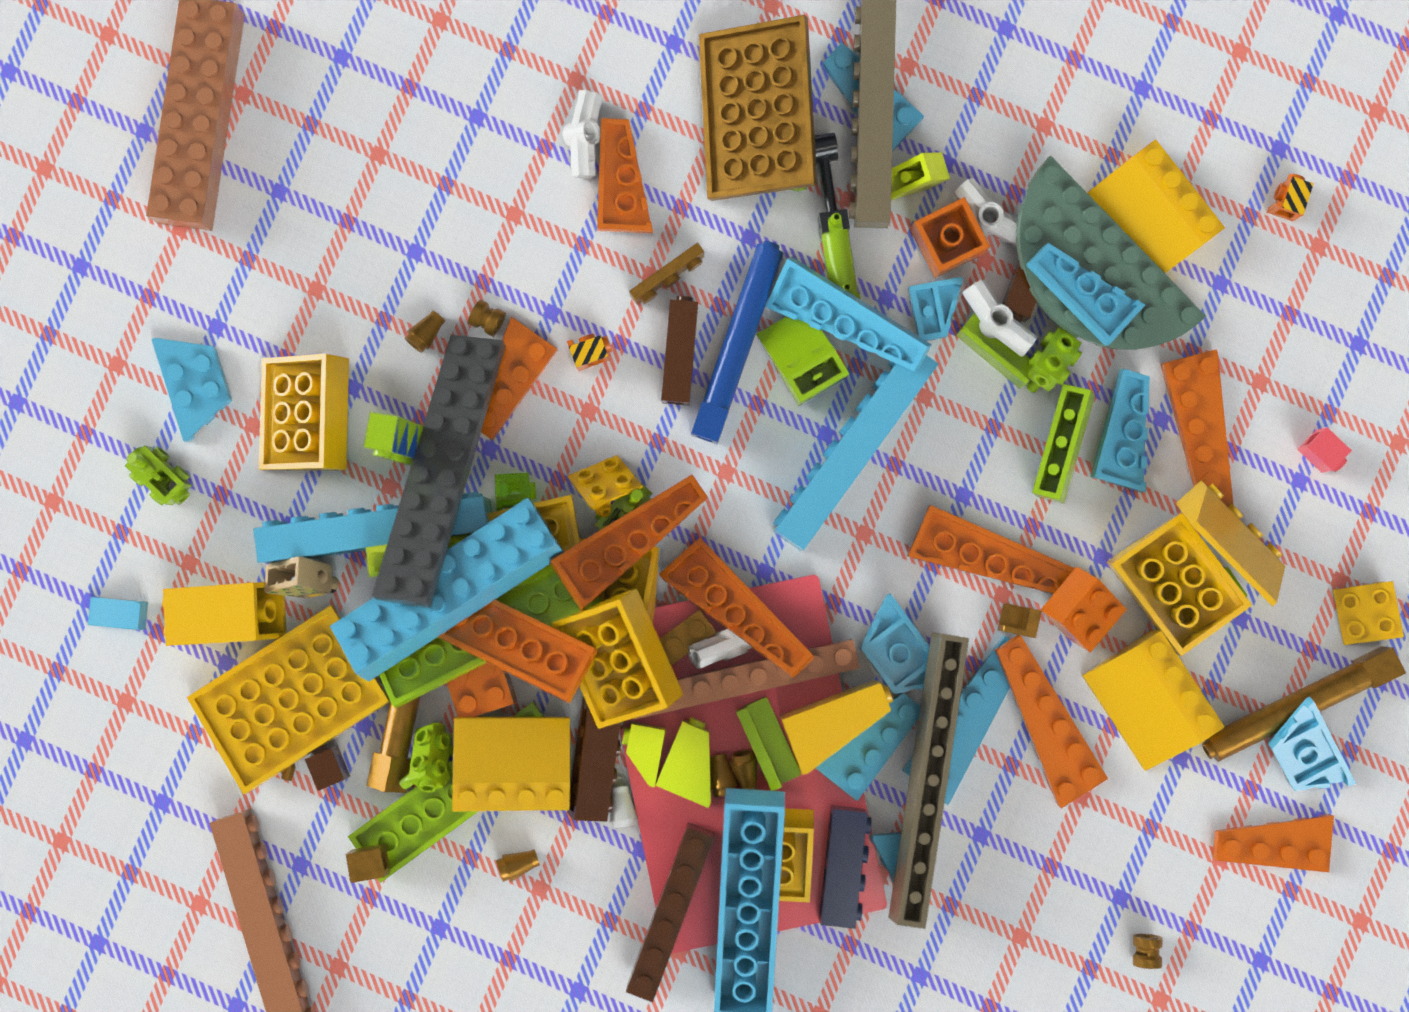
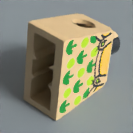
M298 556L266 565L264 593L312 598L334 593L338 589L339 581L337 577L332 576V566L330 564Z

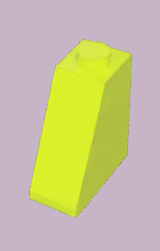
M690 717L689 721L682 720L655 786L709 808L711 804L709 730L704 728L706 723Z

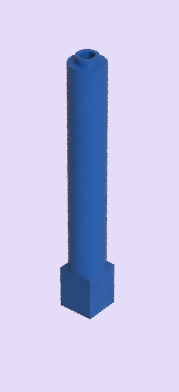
M764 241L763 244H757L691 436L718 445L783 256V252L779 250L780 246L776 243Z

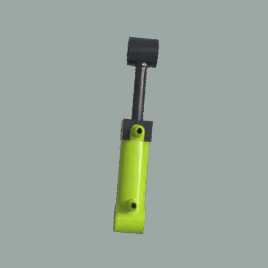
M835 132L815 135L816 164L820 168L826 212L819 213L817 221L820 238H822L828 280L861 300L857 289L849 236L847 209L837 210L830 162L838 161Z

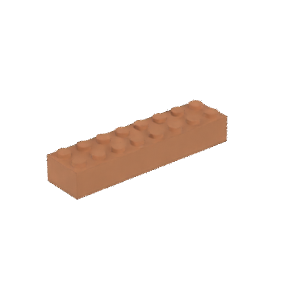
M179 0L146 216L157 224L213 231L245 14L236 3L217 0Z

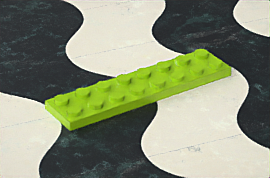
M551 565L539 570L495 599L552 627V622L580 611V608ZM598 596V597H597L591 604H589L587 607L592 606V605H594V604H596V603L601 602L602 600H601L600 596ZM437 637L379 676L392 707L398 708L487 662Z
M533 701L513 717L545 716ZM453 760L448 763L447 770L450 772V778L443 788L436 789L434 792H424L416 786L347 836L356 849L386 844L390 873L383 878H377L380 883L479 812H452Z

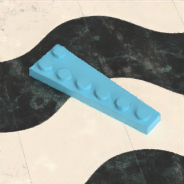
M793 257L787 258L765 306L794 320L799 319L810 324V327L817 330L822 329L834 334V337L855 343L861 349L877 353L880 357L913 371L920 369L932 346L929 342Z

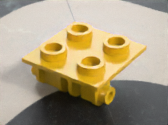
M618 455L567 476L589 507L594 509L598 516L607 517L611 514V501L632 493L635 489L643 488L642 484Z
M1380 581L1368 585L1333 590L1344 645L1404 637L1393 581Z

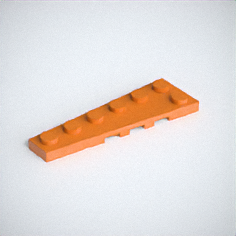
M1216 349L1165 362L1160 365L1193 486L1197 485L1201 480L1208 487L1213 483L1223 493L1224 497L1221 500L1228 507L1231 503L1233 504L1219 358Z
M690 475L555 557L549 564L582 611L703 504L708 496L695 477Z
M932 505L928 506L907 554L910 558L1051 594L1057 591L1075 569Z
M701 538L696 540L659 573L663 581L792 678L815 659L812 653Z
M1017 635L996 648L995 653L1007 683L1011 687L1016 705L1024 719V725L1028 734H1030L1037 757L1043 766L1045 777L1054 799L1062 809L1106 781L1108 777L1023 638Z

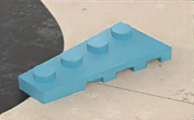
M841 43L823 62V67L840 93L850 103L851 109L857 116V108L852 107L853 90H858V80H853L854 62H858V56L844 43ZM895 89L892 152L924 118V115Z
M1050 243L1044 245L1026 264L1104 346L1111 344L1145 306L1139 300L1134 301L1126 296L1125 291L1117 286L1112 287L1101 280V276L1097 273L1089 272L1079 266L1078 261Z
M1119 369L1090 475L1092 478L1141 493L1146 492L1144 469L1147 468L1145 440H1148L1146 414L1149 411V376L1127 369Z
M904 693L897 694L893 698V702L889 703L891 708L889 713L815 768L856 801L859 800L919 718L920 706Z

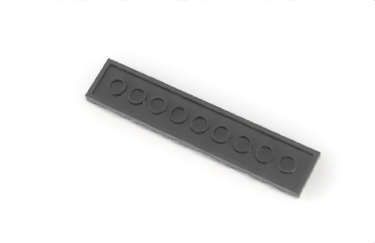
M450 335L424 421L421 438L410 467L372 593V597L376 600L431 607L506 347L503 340Z

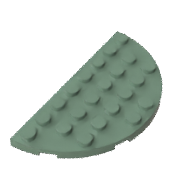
M1049 156L1041 164L1030 180L1023 203L1019 208L1016 243L1021 270H1024L1026 279L1031 287L1029 290L1049 318L1074 337H1080L1096 344L1098 347L1115 350H1137L1172 341L1187 333L1206 317L1052 156ZM1050 243L1078 261L1079 266L1089 272L1097 273L1104 282L1112 287L1117 286L1125 291L1126 296L1134 301L1139 300L1145 304L1111 344L1104 346L1026 266L1044 245Z

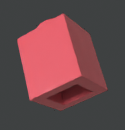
M1328 427L1315 430L1297 449L1321 473L1336 472L1341 469L1347 462L1345 457L1352 451Z

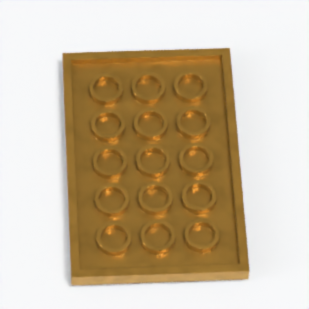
M804 14L699 34L707 199L715 201L817 186L808 17Z

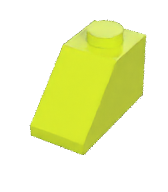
M942 152L921 153L893 167L891 200L928 190L949 180L950 176Z
M632 722L631 728L625 727L622 744L627 745V755L650 787H655L666 728Z

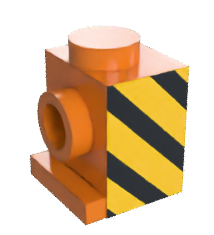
M1289 174L1287 180L1278 185L1274 193L1276 203L1268 207L1267 213L1290 221L1300 218L1304 215L1314 183L1305 181V178L1301 175Z
M589 334L579 338L580 343L574 344L573 340L567 341L578 371L610 360L607 353L612 352V348L607 335L595 337V334Z

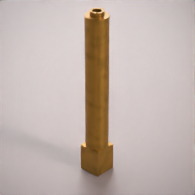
M1381 646L1352 660L1353 664L1226 725L1225 728L1202 743L1203 750L1209 759L1214 758L1219 762L1276 734L1308 697L1312 698L1319 712L1370 687L1377 688L1406 674L1394 648Z
M420 697L398 708L392 707L390 702L380 752H373L366 786L383 792H407V789L404 790L400 786L399 780L409 774L411 758H408Z

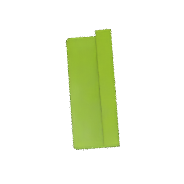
M974 313L955 336L1019 389L1024 387L1029 382L1026 374L1031 368V365L1028 364L1030 358L1027 355L1021 357L997 338L984 336L979 328L980 320Z
M763 697L737 709L738 718L771 791L781 788V784L800 776V769L768 698Z

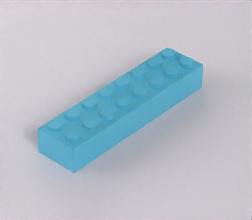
M926 355L920 369L913 371L892 361L889 362L888 365L892 369L889 373L885 370L882 372L872 386L876 391L872 396L867 393L855 409L859 412L857 417L853 418L851 416L839 431L843 435L839 442L834 439L822 454L826 458L821 465L817 462L806 476V479L810 482L805 488L801 485L798 487L789 500L793 503L788 511L783 509L774 520L773 524L777 526L773 531L799 551H803L939 363Z
M479 492L464 493L451 536L474 533L488 524V513L492 512L491 499L484 497ZM399 505L376 506V511L371 512V509L365 510V508L347 510L348 515L343 516V513L337 514L336 512L319 514V519L315 520V517L308 518V516L290 518L291 523L288 524L287 521L280 522V520L262 522V527L253 528L257 562L271 564L298 556L310 559L366 551V547L386 545Z
M526 498L447 550L430 608L372 598L332 624L330 628L354 672L369 682L549 565L552 559L564 551L538 509L529 498Z
M726 788L714 1012H772L785 813V792Z

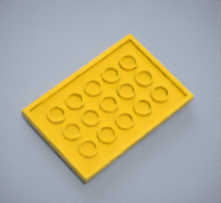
M332 605L186 697L243 795L256 789L312 753L316 748L326 744L390 703V699L377 677L368 682L354 672L330 628L332 624L341 619L337 610Z

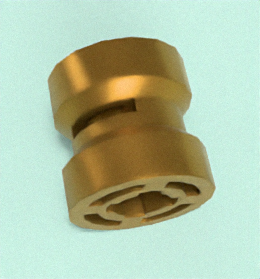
M480 299L470 313L468 324L475 328L481 326L486 334L494 337L504 322L506 312L498 308L490 309L489 304Z
M1134 934L1133 945L1136 947V953L1133 955V965L1145 969L1162 968V957L1159 955V949L1162 948L1163 938L1154 934Z

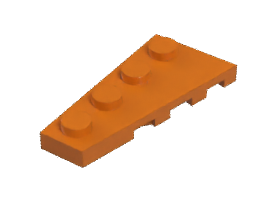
M601 118L597 231L653 234L629 119Z

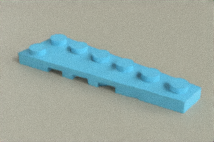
M1002 636L961 691L945 796L946 805L951 802L1010 688L995 653L996 648L1010 640L1006 636ZM913 755L902 769L909 776Z

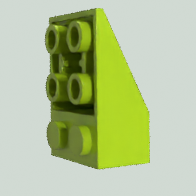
M786 316L756 334L798 406L849 376L848 370L822 330L810 327V324L799 319L794 320Z

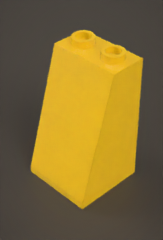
M265 582L163 589L162 606L164 608L166 646L278 639L287 633L285 596L264 593Z
M874 679L780 715L802 775L812 771L891 711L889 703L893 702L887 685L885 686Z

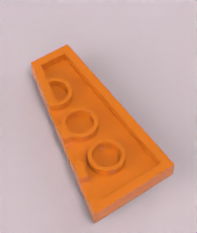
M513 317L510 318L502 339L506 347L481 433L491 440L495 439L558 351L557 348Z
M1325 814L1319 817H1304L1291 821H1276L1263 825H1248L1215 830L1212 859L1216 861L1329 872L1334 815Z

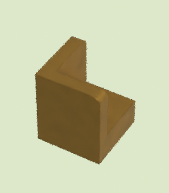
M1004 603L997 630L1036 638L1042 611Z
M386 844L352 849L346 854L349 878L352 883L383 878L390 873Z

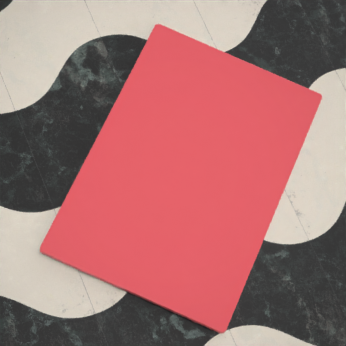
M809 575L749 588L806 648L832 643L818 576ZM690 600L655 607L653 626L659 639L699 609L716 630V633L727 628ZM754 648L748 649L747 653L728 660L722 659L697 669L691 662L689 654H686L671 667L676 678L766 657ZM839 673L644 718L629 719L624 722L623 728L620 729L621 740L623 741L625 727L631 728L632 722L666 728L657 774L658 779L682 720L689 721L690 717L706 723L704 728L709 730L710 757L727 754V759L730 762L731 754L740 750L753 751L736 710L763 697H767L794 756L780 715L842 692ZM623 745L655 908L687 823L689 822L714 832L713 843L672 953L716 945L718 942L725 796L714 797V792L711 791V804L707 808L658 786L650 787L627 755V745ZM757 760V790L771 791ZM815 768L805 775L801 773L800 776L781 784L782 787L775 790L785 792V808L814 810L810 903L779 901L777 932L820 923L819 912L831 805L863 808L868 813L864 793L858 801L854 800ZM865 834L864 845L869 847L867 863H862L861 874L866 876L864 892H859L858 903L863 905L862 914L883 910L887 907L876 848L871 843L869 834Z

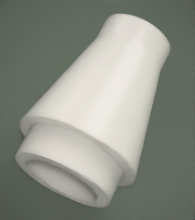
M628 786L612 788L613 809L610 813L609 822H612L613 829L636 826L635 819H637Z

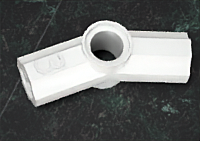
M589 90L579 91L572 123H567L563 129L564 141L571 151V172L574 178L596 176L594 145L600 139V128L597 120L602 96L597 92Z
M973 177L966 180L953 192L957 200L963 197L966 198L983 233H991L1017 247L1016 229L1018 218L1005 212L998 203L993 202ZM992 213L996 221L988 223L983 219L982 214Z
M979 280L962 293L979 318V328L984 336L997 338L1021 357L1027 353L1037 340L1038 336L1013 318V313L1009 307L999 303L985 280Z
M725 629L715 633V636L711 638H706L688 646V654L691 662L699 669L722 659L728 660L747 653L748 649L752 647L730 630Z

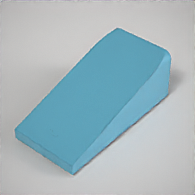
M91 597L88 625L145 630L148 601Z

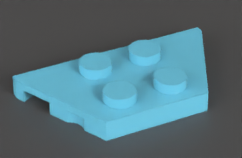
M153 338L151 340L183 441L189 442L204 425H208L215 418L218 411L223 410L232 401L215 347Z
M888 593L859 648L892 693L897 694L914 689H923L929 645L892 594Z
M1311 697L1306 698L1268 743L1289 784L1294 791L1308 790L1312 787L1319 789L1330 788V783L1345 782L1347 786L1356 784L1315 702Z

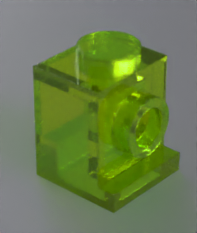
M529 472L495 474L496 511L512 508L526 498H529L530 501L531 499H536L535 482L529 481Z

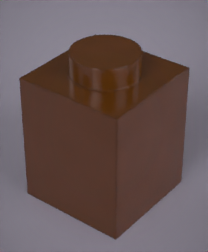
M328 744L322 745L312 751L313 756L305 759L317 791L350 777L338 745L330 749Z

